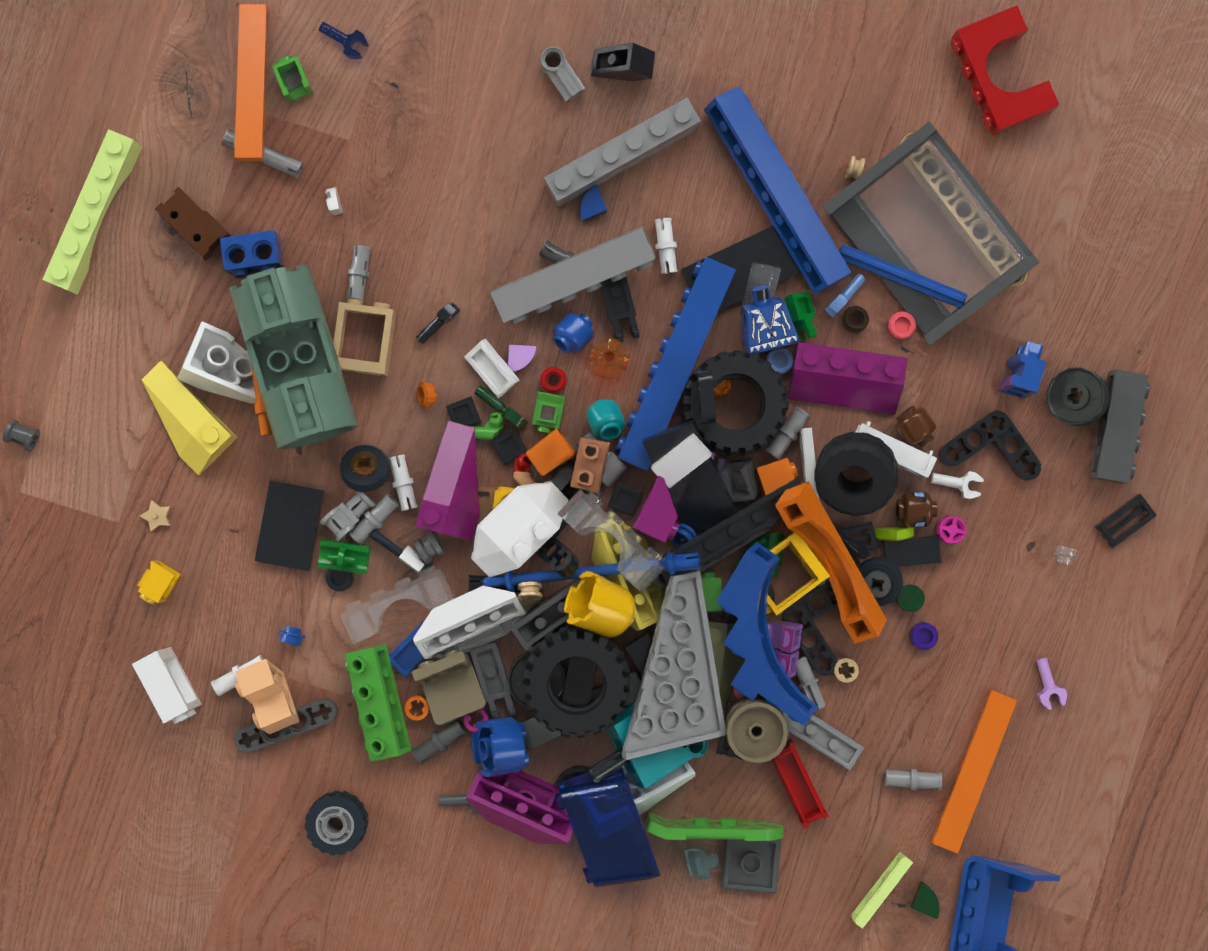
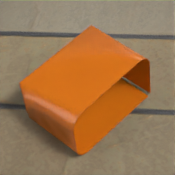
M557 428L525 452L541 476H547L577 457L575 450L561 430Z

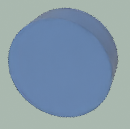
M774 348L766 356V360L772 364L771 367L776 372L778 371L780 375L787 373L793 366V356L786 348Z

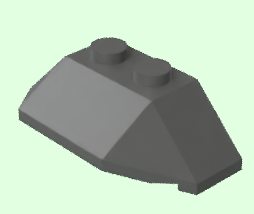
M602 576V577H604V578H606V579L612 581L609 576ZM581 578L569 582L540 604L533 607L510 627L525 651L533 652L534 646L539 641L542 642L545 639V635L552 631L556 633L560 631V628L566 626L569 629L576 628V626L567 623L569 614L564 612V606L571 586L576 588L582 580Z

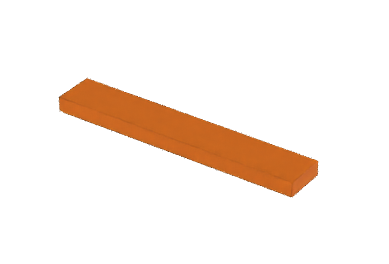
M239 4L234 150L236 161H264L268 35L267 4Z
M989 690L933 834L932 844L957 854L959 853L1018 700L994 690Z

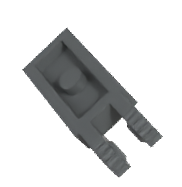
M497 642L470 649L486 702L489 704L493 719L501 717L495 699L502 697L505 698L507 711L510 716L517 715Z

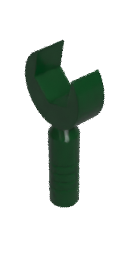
M480 385L476 389L475 395L497 412L503 413L502 416L518 429L522 430L528 423L525 418L512 408H506L505 403Z

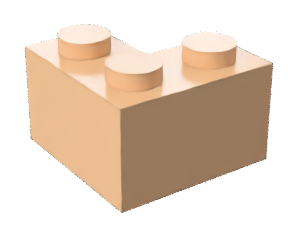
M264 659L235 671L238 679L235 682L236 690L240 697H244L250 704H253L255 713L252 714V717L258 729L272 734L300 722L284 672L273 663Z

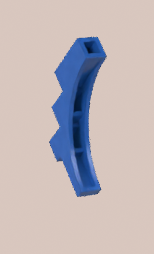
M756 542L746 551L716 601L725 612L738 618L723 644L729 647L733 654L745 659L744 664L730 685L736 688L742 696L748 697L752 701L759 694L762 695L769 704L777 706L787 713L791 720L805 726L819 707L802 694L786 674L772 645L766 617L768 589L772 574L780 558Z

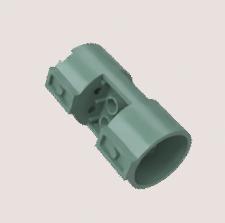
M298 265L296 267L297 271H291V269H286L285 267L264 270L248 275L247 278L241 280V287L231 286L229 288L278 450H288L324 441L352 431L359 426L310 267L306 265Z

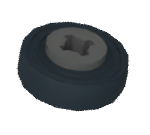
M872 557L860 564L861 566L858 569L879 606L892 603L900 595L903 587V575L899 567L892 560L884 557Z

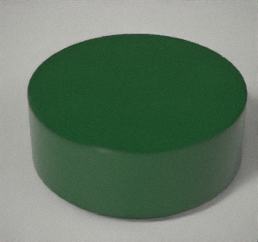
M908 584L902 587L896 602L902 610L915 612L923 606L925 595L918 586Z

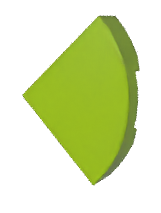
M914 527L876 528L875 537L879 540L889 541L909 539L914 537Z

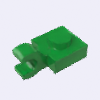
M809 291L784 297L792 322L797 323L795 330L799 342L806 340L804 332H806L807 338L817 337L816 328L812 323V319L816 318Z

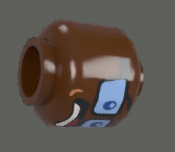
M905 492L901 499L896 501L897 520L901 521L905 527H928L932 522V517H937V502L932 501L931 496L927 492Z

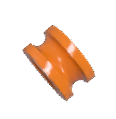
M414 695L407 700L405 713L410 719L421 720L429 714L430 708L425 696ZM417 700V703L421 701L424 704L422 708L423 714L418 715V712L414 714L411 711L413 707L412 701Z

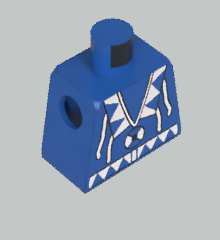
M767 285L754 287L752 289L754 302L745 304L741 308L743 349L750 355V353L755 354L799 342L785 302L779 296L770 298Z

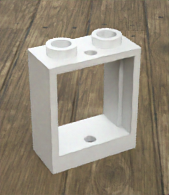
M171 647L155 651L132 664L163 724L171 720L176 724L196 714L194 708L202 704Z

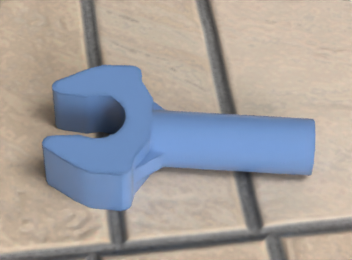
M857 274L827 307L825 312L833 318L866 281L865 277Z

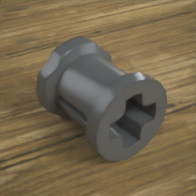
M15 419L8 423L3 433L4 442H13L23 446L24 450L30 452L35 448L40 437V430L24 427Z

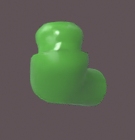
M492 413L489 416V421L483 427L470 426L475 428L476 440H493L504 429L505 420L500 413Z

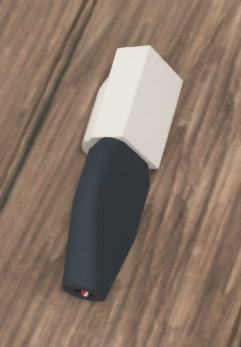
M376 529L370 536V538L398 556L400 561L415 572L419 573L424 566V563H422L423 559L419 553L409 545L403 551Z

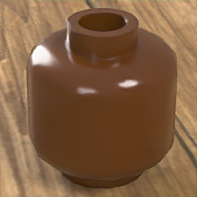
M913 405L896 417L898 422L895 425V430L906 444L910 446L918 444L920 447H923L934 439L932 433L936 429V423L923 407L915 408Z

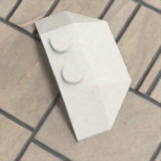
M551 481L517 486L477 525L471 559L489 577L520 568L559 530L569 500Z
M481 586L433 608L413 640L424 659H432L433 657L444 658L443 655L452 650L467 653L470 652V649L485 645L507 635L511 631L510 627L525 615V611L514 592Z

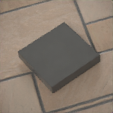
M781 839L772 841L725 840L721 888L777 894Z

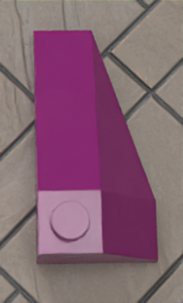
M448 421L422 499L416 527L473 540L480 516L474 427Z

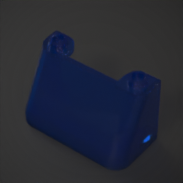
M623 767L598 783H594L590 779L588 772L558 783L560 792L555 794L561 810L566 808L587 866L583 868V872L588 884L593 883L594 887L597 888L650 880L661 876Z

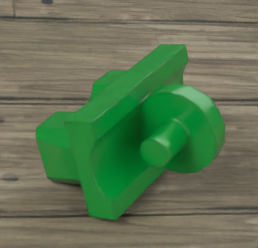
M322 539L320 541L317 567L367 574L371 546Z

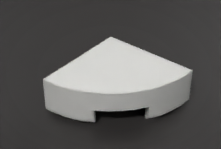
M337 187L327 189L325 193L328 197L326 200L328 210L334 216L343 214Z

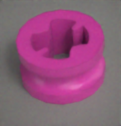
M485 709L476 711V715L479 713L483 715L481 721L489 720V714ZM472 715L464 716V724L467 729L477 732L478 727L470 723Z

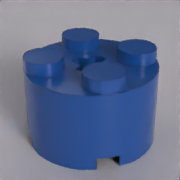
M512 717L479 721L475 724L478 730L472 733V752L475 763H481L484 769L480 770L484 777L519 772L522 767L528 766L529 756L524 744L526 729L523 722H517Z

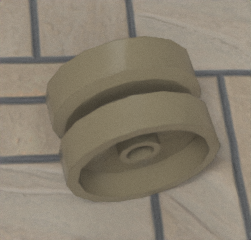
M757 696L754 701L748 697H742L734 702L727 711L724 721L726 738L734 753L743 760L753 763L767 762L778 756L785 747L788 737L786 720L779 708L769 704L765 697ZM759 726L756 732H752L753 727Z

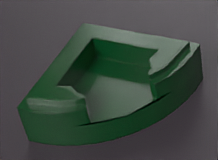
M921 881L911 908L938 919L940 912L938 898L934 891Z

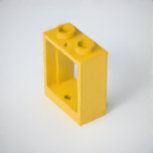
M794 532L769 551L776 555L789 546L812 579L777 605L767 594L766 615L771 613L772 616H777L830 576L805 541Z

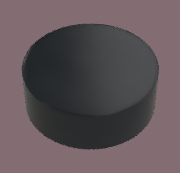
M329 569L326 573V582L334 591H345L352 586L354 573Z

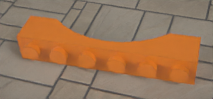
M808 481L785 490L775 506L788 529L796 533L807 543L830 575L828 578L835 593L841 622L853 643L856 644L878 637L887 619L811 484Z

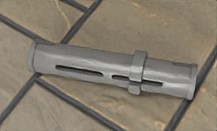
M228 129L222 138L225 141L222 140L221 145L235 150V133ZM264 146V161L260 162L287 173L296 179L300 176L301 168L304 166L303 162Z

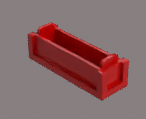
M790 739L786 742L780 754L771 759V762L801 825L805 829L809 827V823L822 817L826 819L829 815L820 801L795 748L794 742Z

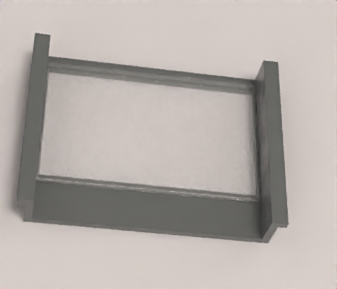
M930 121L823 206L828 214L835 218L860 251L967 294L963 307L957 308L880 276L907 313L914 317L917 326L924 333L923 337L930 345L1039 264L1033 253Z

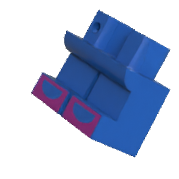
M1027 341L1024 346H1018L1016 355L1007 360V366L1012 370V374L1000 382L999 392L1022 399L1038 393L1046 361L1040 359L1043 349L1042 345Z

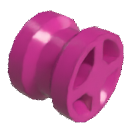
M956 516L941 518L935 526L936 535L944 543H958L966 535L967 527L965 522Z

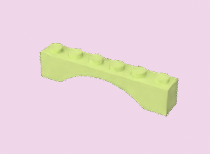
M108 129L42 280L78 295L89 271L94 242L104 215L118 189L132 172L142 150V146L135 140Z

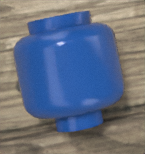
M567 314L554 327V343L565 353L580 352L593 339L594 333L591 328L593 326L591 320L584 314Z

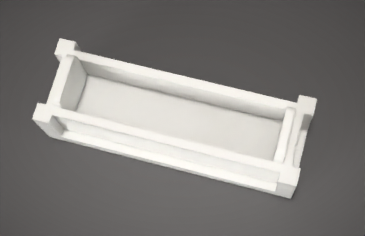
M869 421L866 424L858 425L855 432L869 433L872 436L878 437L892 449L899 468L922 479L929 477L937 460L936 457L932 456V450H928L927 453L869 427L871 424Z

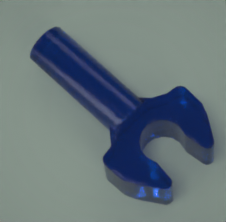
M324 21L319 27L321 33L343 44V53L350 59L362 58L357 50L352 49L354 43L359 42L366 47L369 46L363 33L358 30L347 35Z

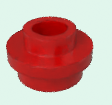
M549 367L542 372L540 385L545 392L558 394L566 387L567 377L560 368ZM551 376L558 377L559 382L557 385L552 386L548 383Z

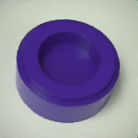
M919 622L911 628L909 639L916 648L928 650L937 643L938 632L933 625Z

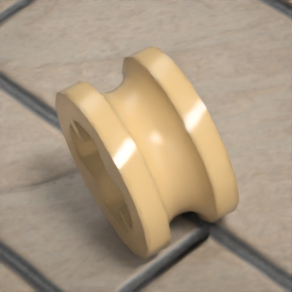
M851 156L846 172V180L850 178L856 180L862 175L865 158L857 160L855 156Z
M529 581L517 585L518 590L521 591L518 594V600L534 602L543 598L542 593L539 592L542 589V583Z
M848 657L837 659L833 672L834 676L844 683L854 681L859 673L857 663ZM845 662L849 667L853 668L852 673L848 672L850 674L848 677L838 672L839 667L843 668L841 664Z

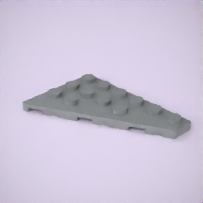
M695 570L671 575L669 578L622 749V758L625 760L727 735L700 571Z

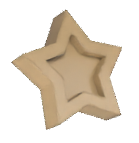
M151 500L149 510L140 515V517L149 522L151 532L160 525L171 526L167 517L171 506L160 507Z

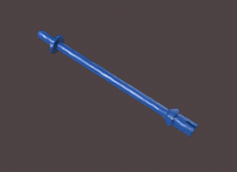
M669 552L663 559L578 567L576 572L569 577H562L554 570L514 574L512 570L505 572V575L486 577L482 583L483 586L487 587L507 586L508 591L514 592L515 586L522 582L533 581L541 583L580 579L579 576L586 571L600 576L664 570L669 572L670 575H675L676 571L700 570L701 565L699 563H701L699 552L674 555V552Z

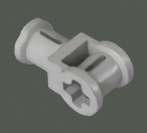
M357 491V494L347 503L342 502L326 514L320 521V524L322 526L326 525L336 536V541L341 542L362 521L359 517L370 507L374 508L376 504L366 492Z

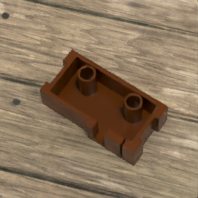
M178 187L174 190L175 194L164 204L161 202L155 210L206 261L212 256L211 252L220 245V238L231 236L206 210H202Z

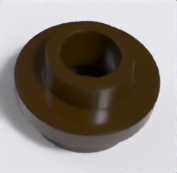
M851 306L843 312L841 322L848 332L859 333L867 327L869 316L864 308ZM852 315L859 317L857 325L851 323L850 317Z

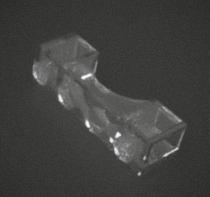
M580 489L557 514L582 537L598 532L614 536L618 541L621 553L616 570L642 593L665 569L659 563L662 557L651 547L646 551L639 544L643 539L631 528L626 532L619 525L622 520L611 509L608 513L600 508L603 502L595 494L590 492L586 495Z
M431 566L420 571L421 577L414 581L407 577L394 583L396 589L386 593L383 588L370 594L371 600L361 604L360 600L344 606L346 612L339 615L352 643H358L382 632L383 615L387 608L397 600H415L430 610L456 598L443 568L436 570L435 566Z

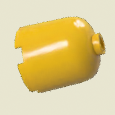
M586 571L579 576L582 580L576 588L571 586L564 606V612L569 614L567 623L612 638L621 635L634 622L635 600L626 588L590 571Z

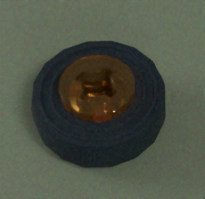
M371 445L355 446L348 450L342 457L340 464L342 480L349 488L358 492H370L380 488L388 479L390 471L387 456L382 450Z

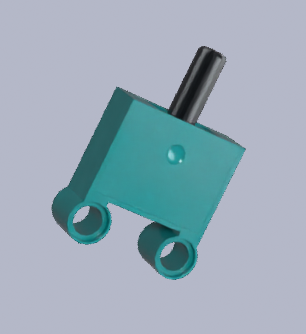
M635 703L625 708L621 716H616L614 724L610 727L605 726L617 751L590 767L588 775L594 783H598L625 766L633 784L646 789L693 757H702L708 750V740L694 743L691 749H689V745L625 760L622 758V749Z

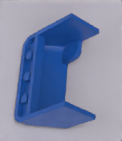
M983 856L969 857L963 866L949 951H1017L1014 947L1005 944L1014 890L1017 892H1028L1033 888L1035 881H1060V875L1016 862Z

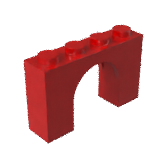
M1018 5L957 29L951 37L952 50L956 56L959 55L963 64L961 66L962 74L967 81H970L973 88V100L976 105H980L984 114L982 115L983 124L987 130L991 131L993 136L1049 114L1059 106L1049 80L1020 92H1007L995 86L987 74L986 60L989 52L1022 38L1028 31Z

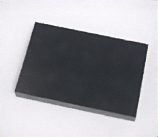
M275 481L269 482L255 556L256 562L310 571L324 490Z

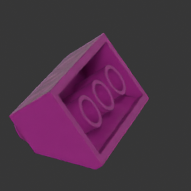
M798 342L794 349L787 399L895 415L904 387L908 358Z
M658 476L655 479L632 528L665 543L667 539L673 540L680 524L675 522L678 516L663 477Z

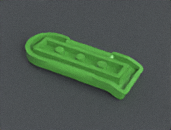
M648 812L644 821L646 831L665 840L772 841L784 837V825L772 821L737 820L730 817L720 818V820H712L706 817L665 819L651 812Z

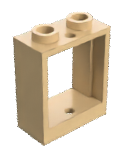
M347 299V303L339 302L333 344L341 370L388 377L397 313L394 309H390L391 305L375 302L373 307L363 305L364 301ZM347 312L385 317L379 363L341 358Z

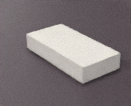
M486 339L481 340L464 356L498 399L520 381Z
M692 433L656 461L651 469L657 476L663 477L667 487L671 488L710 458L712 453Z

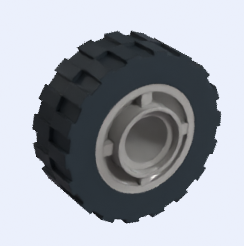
M339 790L325 793L322 797H319L310 807L305 818L306 836L312 842L311 845L314 848H318L320 852L329 853V855L333 856L335 854L343 855L347 851H352L361 842L368 827V813L365 811L363 802H360L355 795H350L346 791L339 792ZM331 818H339L343 823V827L335 828L331 824Z

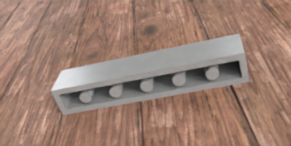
M685 98L544 177L545 185L557 206L560 207L587 192L593 186L600 185L698 130L701 120L689 99Z
M644 226L498 287L490 293L503 323L511 320V323L515 324L526 319V313L536 310V313L539 314L552 308L550 304L560 299L562 303L576 298V292L583 289H586L587 293L602 287L601 282L609 278H611L612 282L620 280L627 276L626 271L635 267L637 271L646 269L653 265L651 261L656 258Z

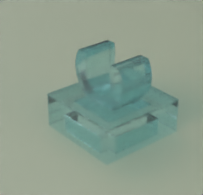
M697 848L685 850L690 878L700 881L711 878L709 868L719 866L717 854L705 853V850Z

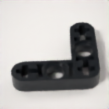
M1002 411L988 413L946 442L938 452L940 462L948 467H953L963 463L993 442L1018 478L1032 480L1037 478L1041 472L1040 461L1010 418ZM992 417L995 419L1001 418L1002 422L999 424L1001 429L994 428L987 433L991 436L988 439L986 431L979 425L982 424L983 428H986L993 423ZM971 431H976L981 436V442L976 447L971 446L967 442V436ZM1014 438L1018 441L1019 448L1016 453H1009L1006 450L1005 442L1007 439ZM962 444L969 451L967 454L965 450L958 452L955 455L956 461L946 459L948 447L953 450ZM1025 451L1027 455L1023 456L1022 459L1025 463L1033 464L1031 468L1032 474L1029 472L1023 473L1024 464L1021 460L1014 462L1013 458L1020 456Z
M571 483L561 491L569 501L559 530L535 552L562 577H569L576 572L579 566V559L556 537L584 506L588 498L585 490L570 487ZM556 545L555 550L547 556L550 548ZM562 558L567 561L564 565L560 562Z
M830 580L801 597L782 613L783 621L789 622L788 618L791 616L790 611L792 609L796 612L801 611L802 615L799 616L802 624L805 625L809 622L810 626L802 629L800 649L807 657L812 668L821 675L832 674L837 663L835 655L813 622V620L838 605L837 600L831 602L830 596L824 591L826 587H828L829 591L833 590ZM816 594L823 595L826 600L825 606L820 610H816L811 606V598ZM807 632H814L817 636V642L813 647H806L802 642V637ZM822 645L825 649L820 650V653L824 658L830 657L831 659L827 670L823 667L818 668L817 665L820 663V660L816 654L812 657L809 655L810 652L817 651Z

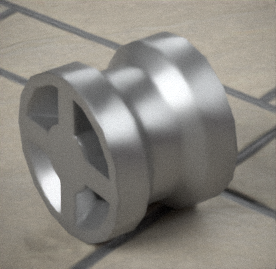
M429 531L423 539L417 538L413 541L419 555L426 564L430 563L436 555L442 556L446 553L434 531Z

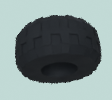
M848 432L836 436L823 447L818 456L814 476L817 492L828 506L842 514L851 516L868 515L882 509L893 497L898 482V463L894 452L883 440L869 433ZM849 466H860L870 472L871 477L863 482H854L848 480L841 471Z

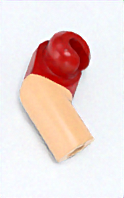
M525 453L515 458L513 464V478L520 486L536 483L530 477L532 462Z

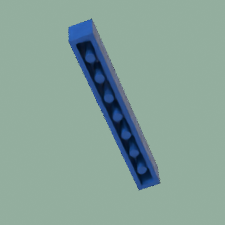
M740 86L715 97L704 108V111L814 295L844 279L852 273L846 260L841 256L832 237L820 221L819 215L814 211L804 190L799 186L790 167L778 151L777 145L772 141L762 120L751 106L749 98L744 94Z
M705 257L703 263L697 262L692 277L696 278L692 288L686 287L681 302L685 303L681 313L675 312L670 327L674 328L670 338L664 337L659 349L663 353L659 363L654 361L648 374L652 381L648 388L643 386L637 399L641 403L638 413L632 411L626 424L631 429L627 438L621 436L615 449L616 452L620 453L618 456L620 460L645 471L649 470L652 461L642 443L643 439L667 429L736 269L708 257Z

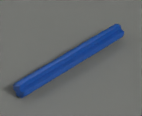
M844 244L839 249L841 256L847 263L957 308L963 307L967 299V294L848 245Z

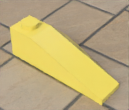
M160 361L142 379V382L178 455L200 476L238 437L184 382L177 380L178 376L163 361Z

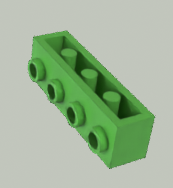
M386 643L346 653L345 665L347 672L350 674L352 695L356 700L359 712L358 721L363 729L365 750L369 754L370 762L400 756L411 751Z

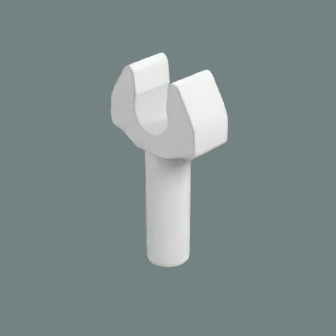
M971 471L966 472L965 476L961 478L933 472L930 482L958 488L962 498L972 499L980 496L981 493L969 490L968 483L970 481L983 482L984 479Z

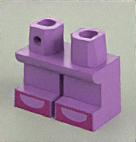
M771 619L767 623L772 645L779 662L788 677L791 678L797 672L799 657L797 649L800 648L803 624Z

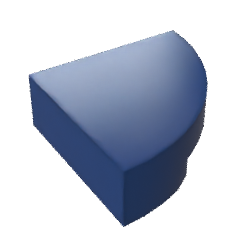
M597 185L589 189L582 199L580 206L582 222L607 212Z

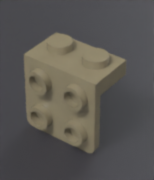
M452 650L444 654L443 659L436 662L434 660L425 661L418 665V669L411 671L415 682L422 686L433 720L439 726L486 707V700L472 660L464 651Z

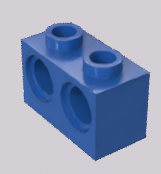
M274 230L220 238L224 271L233 275L234 278L247 277L250 275L249 272L253 271L261 272L271 268L284 267L280 237ZM271 247V256L268 259L262 260L260 258L261 250ZM239 251H244V260L241 263L234 264V255Z

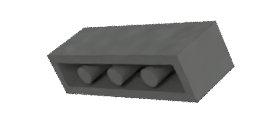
M1117 369L1108 372L1106 383L1110 390V403L1106 413L1099 420L1089 478L1118 484L1130 483V479H1133L1136 471V464L1133 463L1135 452H1138L1141 438L1138 436L1139 427L1143 425L1146 414L1145 410H1143L1144 399H1147L1150 392V383H1147L1149 375Z

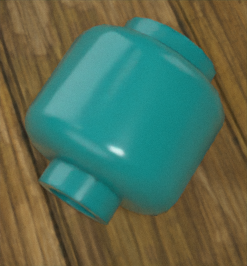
M611 399L597 400L589 407L586 413L591 432L597 438L604 440L615 439L625 427V418L618 403Z

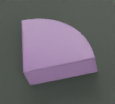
M509 345V368L513 372L525 368L534 358L537 347Z

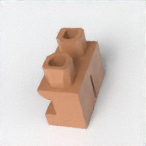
M587 437L580 438L570 487L600 494L605 472L603 466L606 467L610 442Z

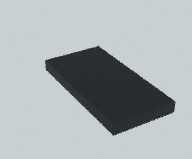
M774 226L708 256V258L736 269L718 312L752 297V289L754 287L767 285L769 289L801 273ZM697 262L681 269L690 288L693 287L696 278L692 277Z
M694 420L644 438L642 442L653 464L692 433L706 446ZM712 457L704 461L671 488H668L673 505L682 523L691 527L695 533L707 530L738 512Z

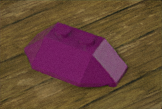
M521 770L491 777H484L481 773H477L466 796V800L486 821L534 843L567 845L578 820L561 788Z

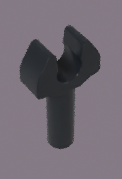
M449 302L437 312V317L416 338L424 344L445 323L451 321L460 312V309L454 302Z

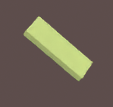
M899 852L851 914L853 921L862 929L913 864L904 853Z

